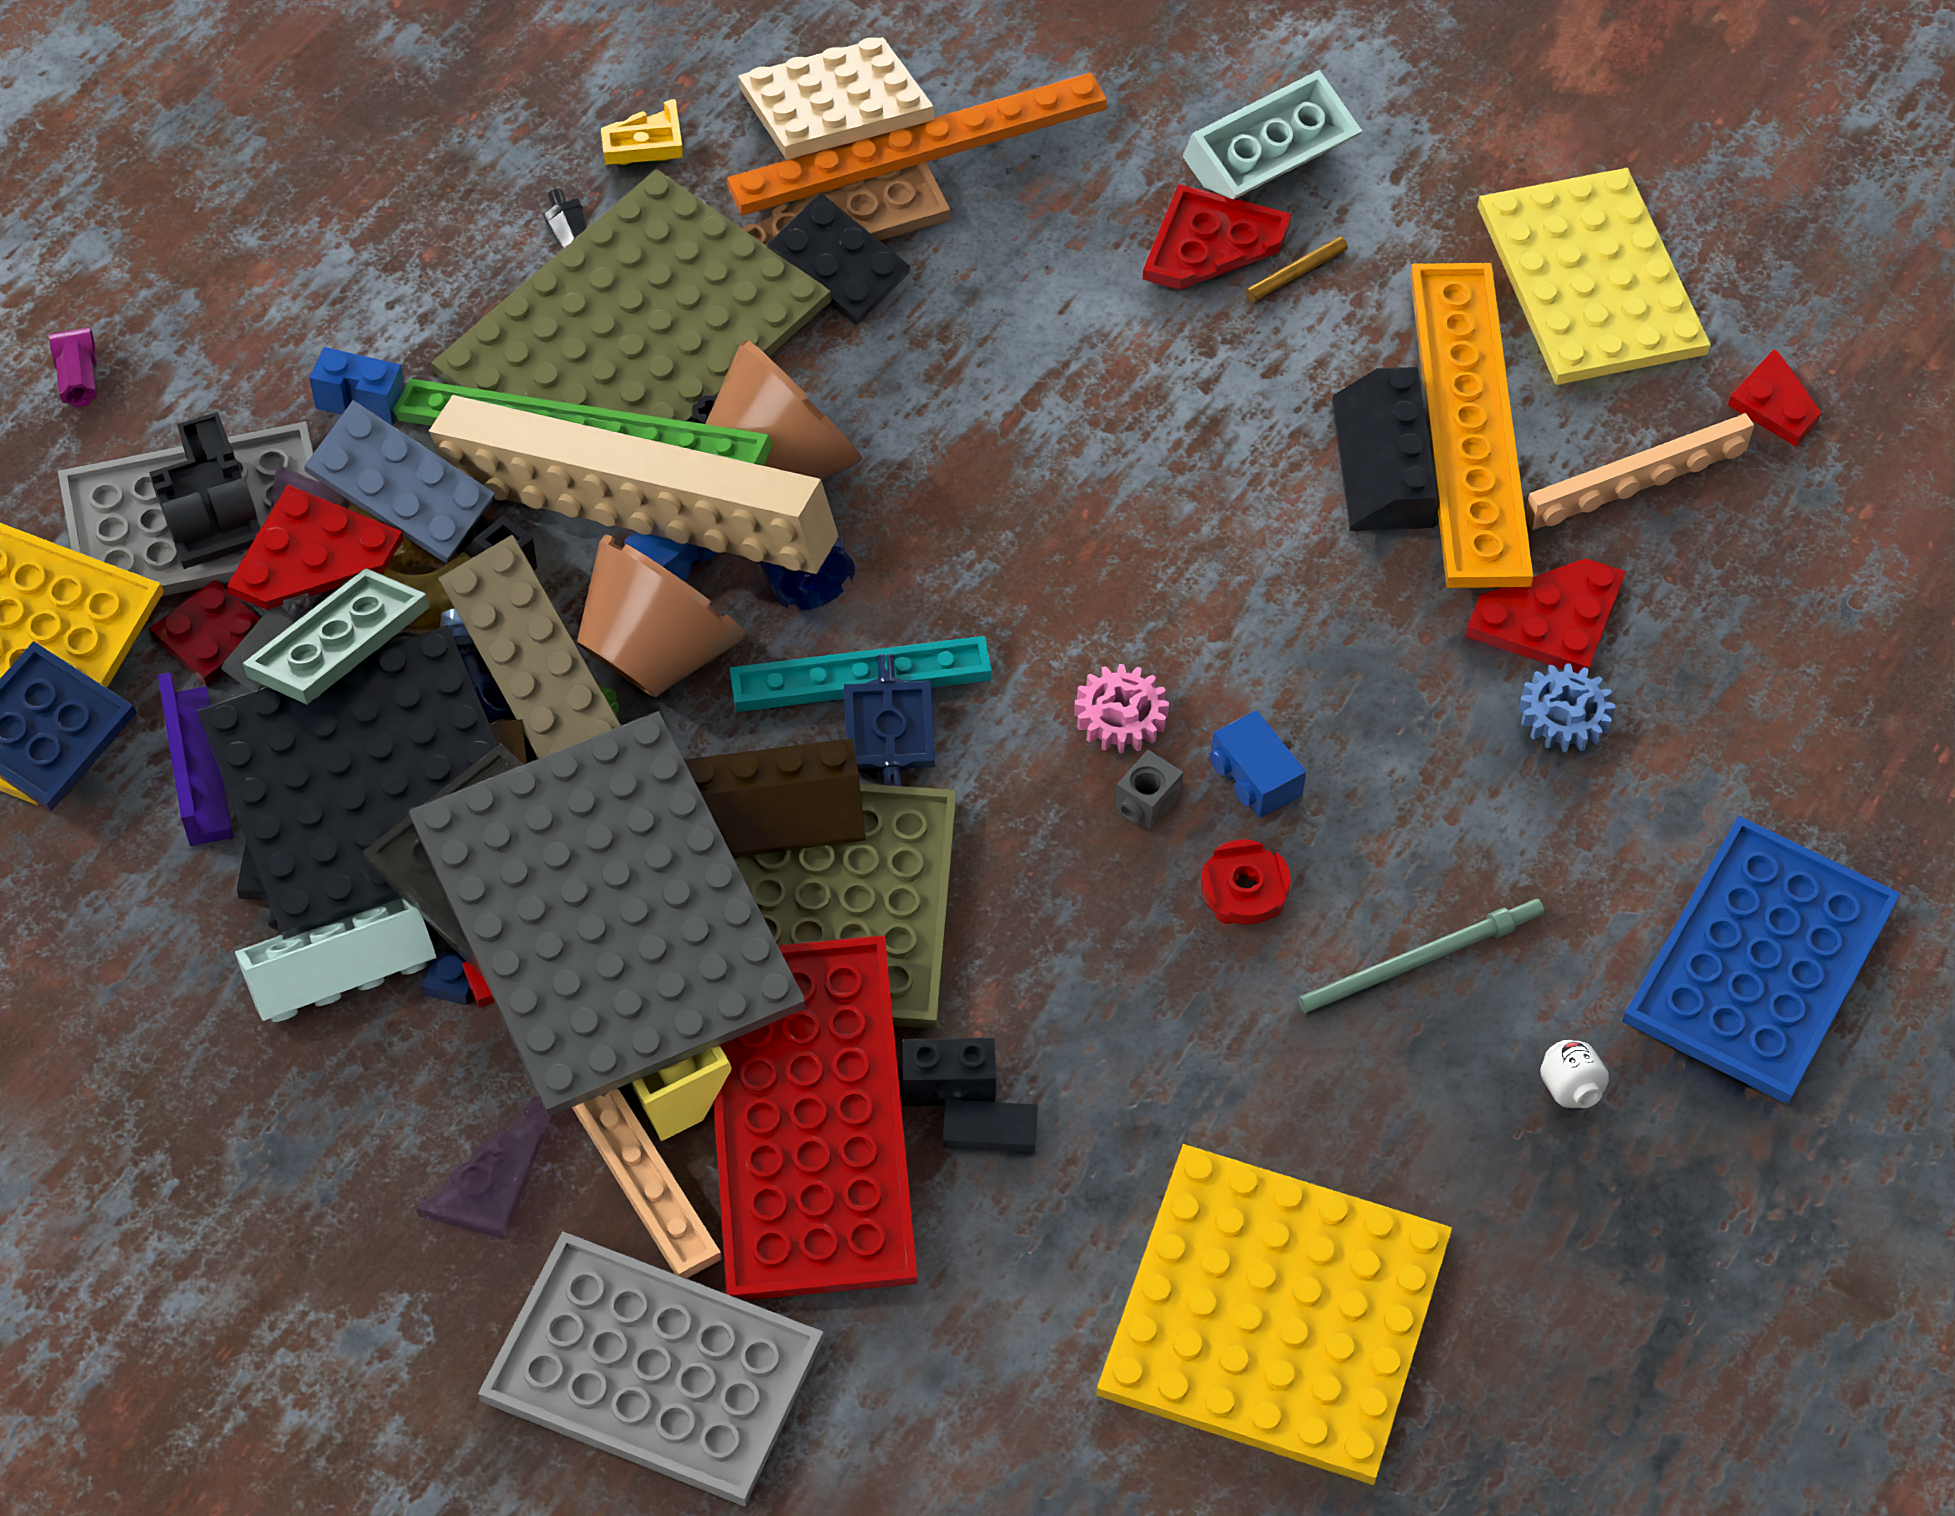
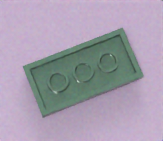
M365 568L243 662L246 677L302 703L309 704L429 609L427 595Z

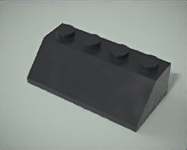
M1418 367L1377 368L1332 395L1349 531L1432 528L1438 495Z

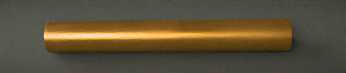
M1338 236L1245 289L1247 299L1254 303L1348 249L1347 241L1344 237Z

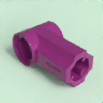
M91 328L49 333L51 355L54 367L57 370L58 389L62 403L70 404L74 408L89 406V403L97 398L93 365L97 364V354Z

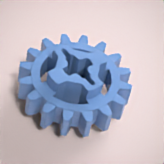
M1566 663L1563 672H1558L1554 665H1549L1546 676L1536 671L1533 675L1532 683L1526 682L1524 685L1518 710L1523 713L1521 724L1522 726H1533L1530 735L1532 739L1544 736L1546 738V748H1550L1554 742L1561 743L1562 752H1567L1570 744H1575L1580 751H1584L1587 740L1597 745L1600 743L1602 733H1608L1615 710V704L1610 702L1612 696L1611 689L1600 690L1603 679L1599 676L1590 680L1587 678L1588 669L1585 667L1579 673H1574L1571 664ZM1544 695L1543 702H1539L1540 698ZM1594 713L1593 718L1589 720L1590 714Z

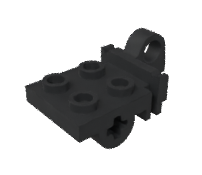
M218 412L177 424L187 461L149 472L155 494L159 500L183 569L249 549L261 529L245 479L242 478L237 459H235L232 446H230Z

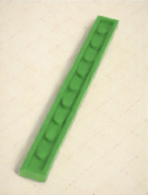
M409 379L392 410L399 421L432 426L452 395L762 466H764L774 445L769 434L416 379Z

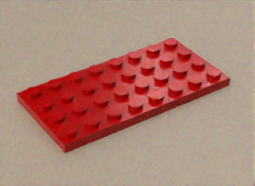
M885 935L778 945L805 998L806 1009L719 1045L732 1068L718 1095L713 1100L727 1295L742 1301L918 1284Z

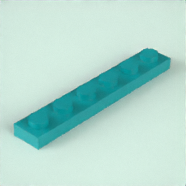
M985 636L729 667L735 712L844 699V684H862L878 679L876 657L880 654H884L886 670L887 654L895 656V678L909 682L930 681L931 688L990 681L991 666Z

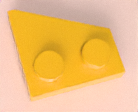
M676 99L664 102V111L647 117V114L642 111L630 116L623 122H615L601 128L605 165H625L632 162L666 161L674 158H683Z

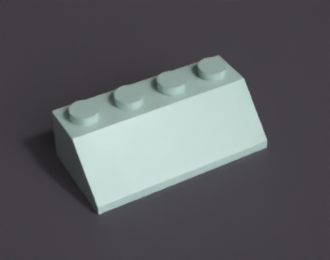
M1318 70L1192 133L1183 158L1204 188L1231 199H1236L1361 135L1362 130L1324 75Z
M410 895L285 940L280 935L235 951L238 963L262 1021L271 1018L272 1022L289 1019L298 1013L297 1008L311 1003H315V1006H323L335 1002L341 998L340 993L355 987H358L359 990L374 988L384 982L383 977L401 971V974L404 975L415 973L427 966L426 961L437 958L420 907Z

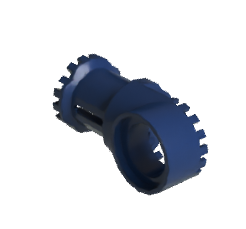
M467 646L466 651L464 648H460V655L488 722L492 723L499 720L510 709V706L497 683L487 674L484 665L485 661L477 647L471 648V646Z

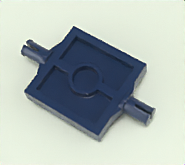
M880 654L876 657L878 679L862 684H844L846 739H853L858 771L876 770L883 772L884 785L891 786V781H894V786H901V771L909 768L935 767L931 682H909L895 678V656L887 654L886 670L884 654Z

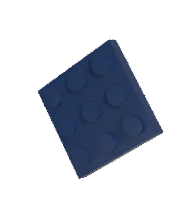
M33 641L0 678V778L52 812L137 714L134 706Z

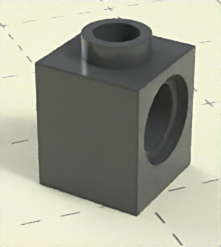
M1147 750L1118 782L1115 809L1119 810L1120 814L1129 822L1139 823L1148 830H1151L1181 796L1183 771ZM1146 791V792H1151V793H1153V794L1146 795V794H1142V793H1140V792Z

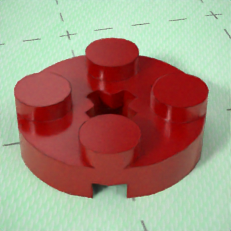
M1248 839L1230 841L1214 850V855L1207 863L1205 862L1201 875V893L1205 903L1214 911V916L1219 922L1245 925L1261 923L1278 917L1282 913L1289 895L1290 870L1284 858L1276 851L1274 855L1270 851L1263 849V843ZM1241 875H1247L1249 881L1257 882L1252 888L1248 889L1236 885Z

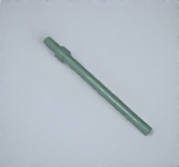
M1536 898L1510 910L1505 907L1488 913L1486 920L1299 996V1005L1306 1014L1491 936L1497 939L1515 932L1516 926L1544 915V907L1541 901Z

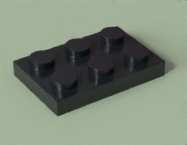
M821 192L767 244V248L829 289L832 299L830 304L856 326L910 271V265Z

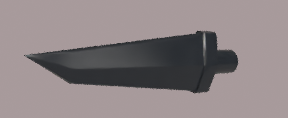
M554 188L548 193L552 208L546 211L543 216L564 249L586 230L587 226L582 211L583 206L579 198L567 200L561 188Z

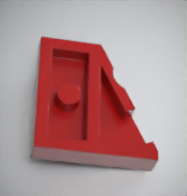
M1775 349L1766 356L1730 395L1728 402L1729 407L1741 414L1746 413L1749 419L1795 447L1815 427L1821 415L1817 405L1781 354Z

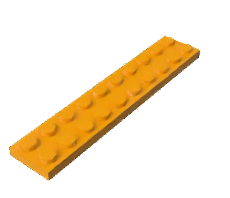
M1412 264L1410 278L1430 449L1438 495L1437 510L1446 587H1531L1533 571L1492 264Z

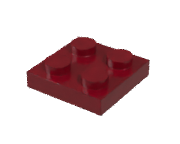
M214 580L151 626L149 630L154 641L204 686L208 687L226 673L221 669L223 663L260 618L239 599L230 595L221 583Z

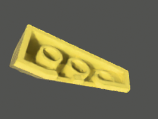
M716 1046L633 1081L631 1085L657 1135L663 1141L704 1120L714 1102L713 1100L718 1095L732 1068L721 1047Z

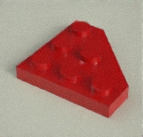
M1178 184L1144 265L1142 280L1181 290L1277 254L1281 250L1290 227L1292 214Z
M287 484L227 585L228 593L269 610L284 605V600L308 593L310 597L342 587V582L351 580L365 568L378 574H384L403 541L402 531Z
M1585 558L1533 576L1531 587H1502L1479 596L1468 623L1465 637L1549 665H1554L1561 669L1565 668L1566 663L1571 664L1574 673H1579L1584 667L1589 672L1624 581L1626 571Z

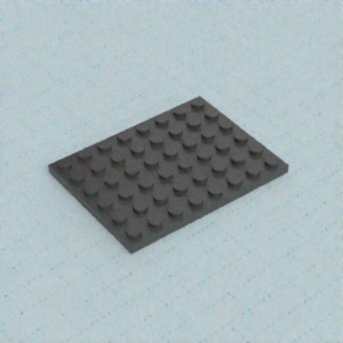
M659 711L409 810L415 830L548 1117L806 1009L805 998Z

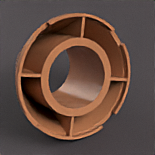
M746 339L739 345L706 421V425L769 434L774 445L764 466L814 478H826L857 465L863 459L853 444L828 416L823 415L807 398L808 395L763 351Z
M610 535L603 536L597 550L577 644L606 667L642 691L656 697L739 644L747 635L746 631L728 614L724 617L721 616L710 605L711 601L693 587L631 546L625 544L622 549L614 543L616 540Z

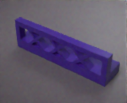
M171 672L159 674V686L180 814L189 845L194 846L234 838L225 784L197 710L211 706L207 686L176 692Z

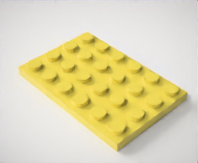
M1628 168L1479 196L1478 209L1555 385L1708 355L1711 344Z

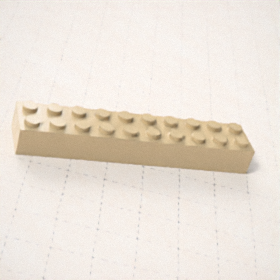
M452 395L429 430L439 457L495 493L494 498L497 500L522 503L534 509L543 508L572 518L589 519L605 526L614 525L634 530L643 535L660 536L672 539L680 544L689 543L709 548L718 553H731L746 557L752 561H764L784 566L789 570H802L817 574L839 537L822 481L819 478Z

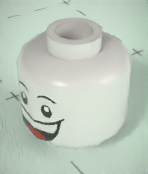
M1563 1040L1554 1044L1546 1052L1540 1068L1541 1078L1550 1093L1562 1107L1588 1108L1595 1105L1601 1099L1602 1093L1609 1082L1607 1069L1594 1049L1586 1042Z

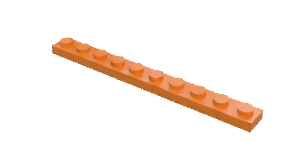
M1092 72L941 115L935 117V120L733 175L727 177L728 190L741 216L820 192L822 193L1106 110L1107 99Z

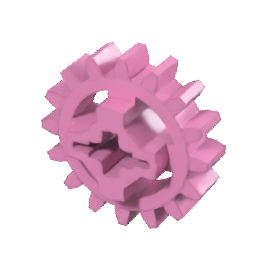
M1119 664L1117 673H1111L1106 666L1102 667L1101 678L1089 674L1087 676V685L1078 687L1074 715L1078 716L1077 728L1078 730L1087 729L1088 742L1095 741L1098 738L1101 739L1102 750L1106 751L1111 744H1116L1118 752L1124 753L1126 745L1132 744L1136 751H1140L1143 739L1153 744L1156 742L1157 731L1164 732L1169 709V702L1165 701L1166 690L1164 687L1155 688L1156 677L1154 675L1145 679L1141 678L1140 667L1135 668L1132 674L1126 673L1124 664Z

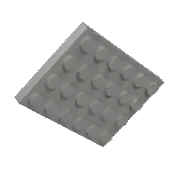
M306 422L227 437L234 451L235 459H237L242 478L245 479L261 528L287 484L323 498L319 480L304 471L305 464L313 455ZM183 446L58 471L71 550L159 582L164 590L162 596L204 588L214 580L221 584L229 583L248 551L246 549L183 569L149 474L150 471L187 461Z
M562 1231L489 1371L478 1396L482 1403L745 1507L824 1340L823 1331Z

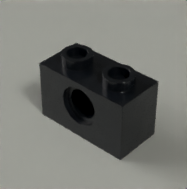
M995 1038L902 1039L903 1106H945L946 1099L995 1102Z

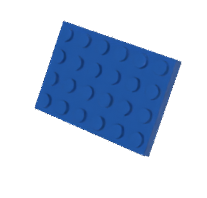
M1738 815L1625 1011L1622 1022L1789 1104L1894 910L1901 893Z

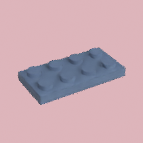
M354 400L304 466L305 472L386 525L402 531L403 536L446 564L495 496L493 491Z

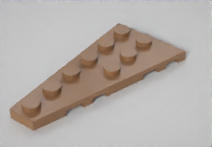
M926 162L822 192V194L879 241L950 220V208ZM818 194L798 199L788 206L781 204L772 210V216L759 224L750 223L742 229L767 246Z

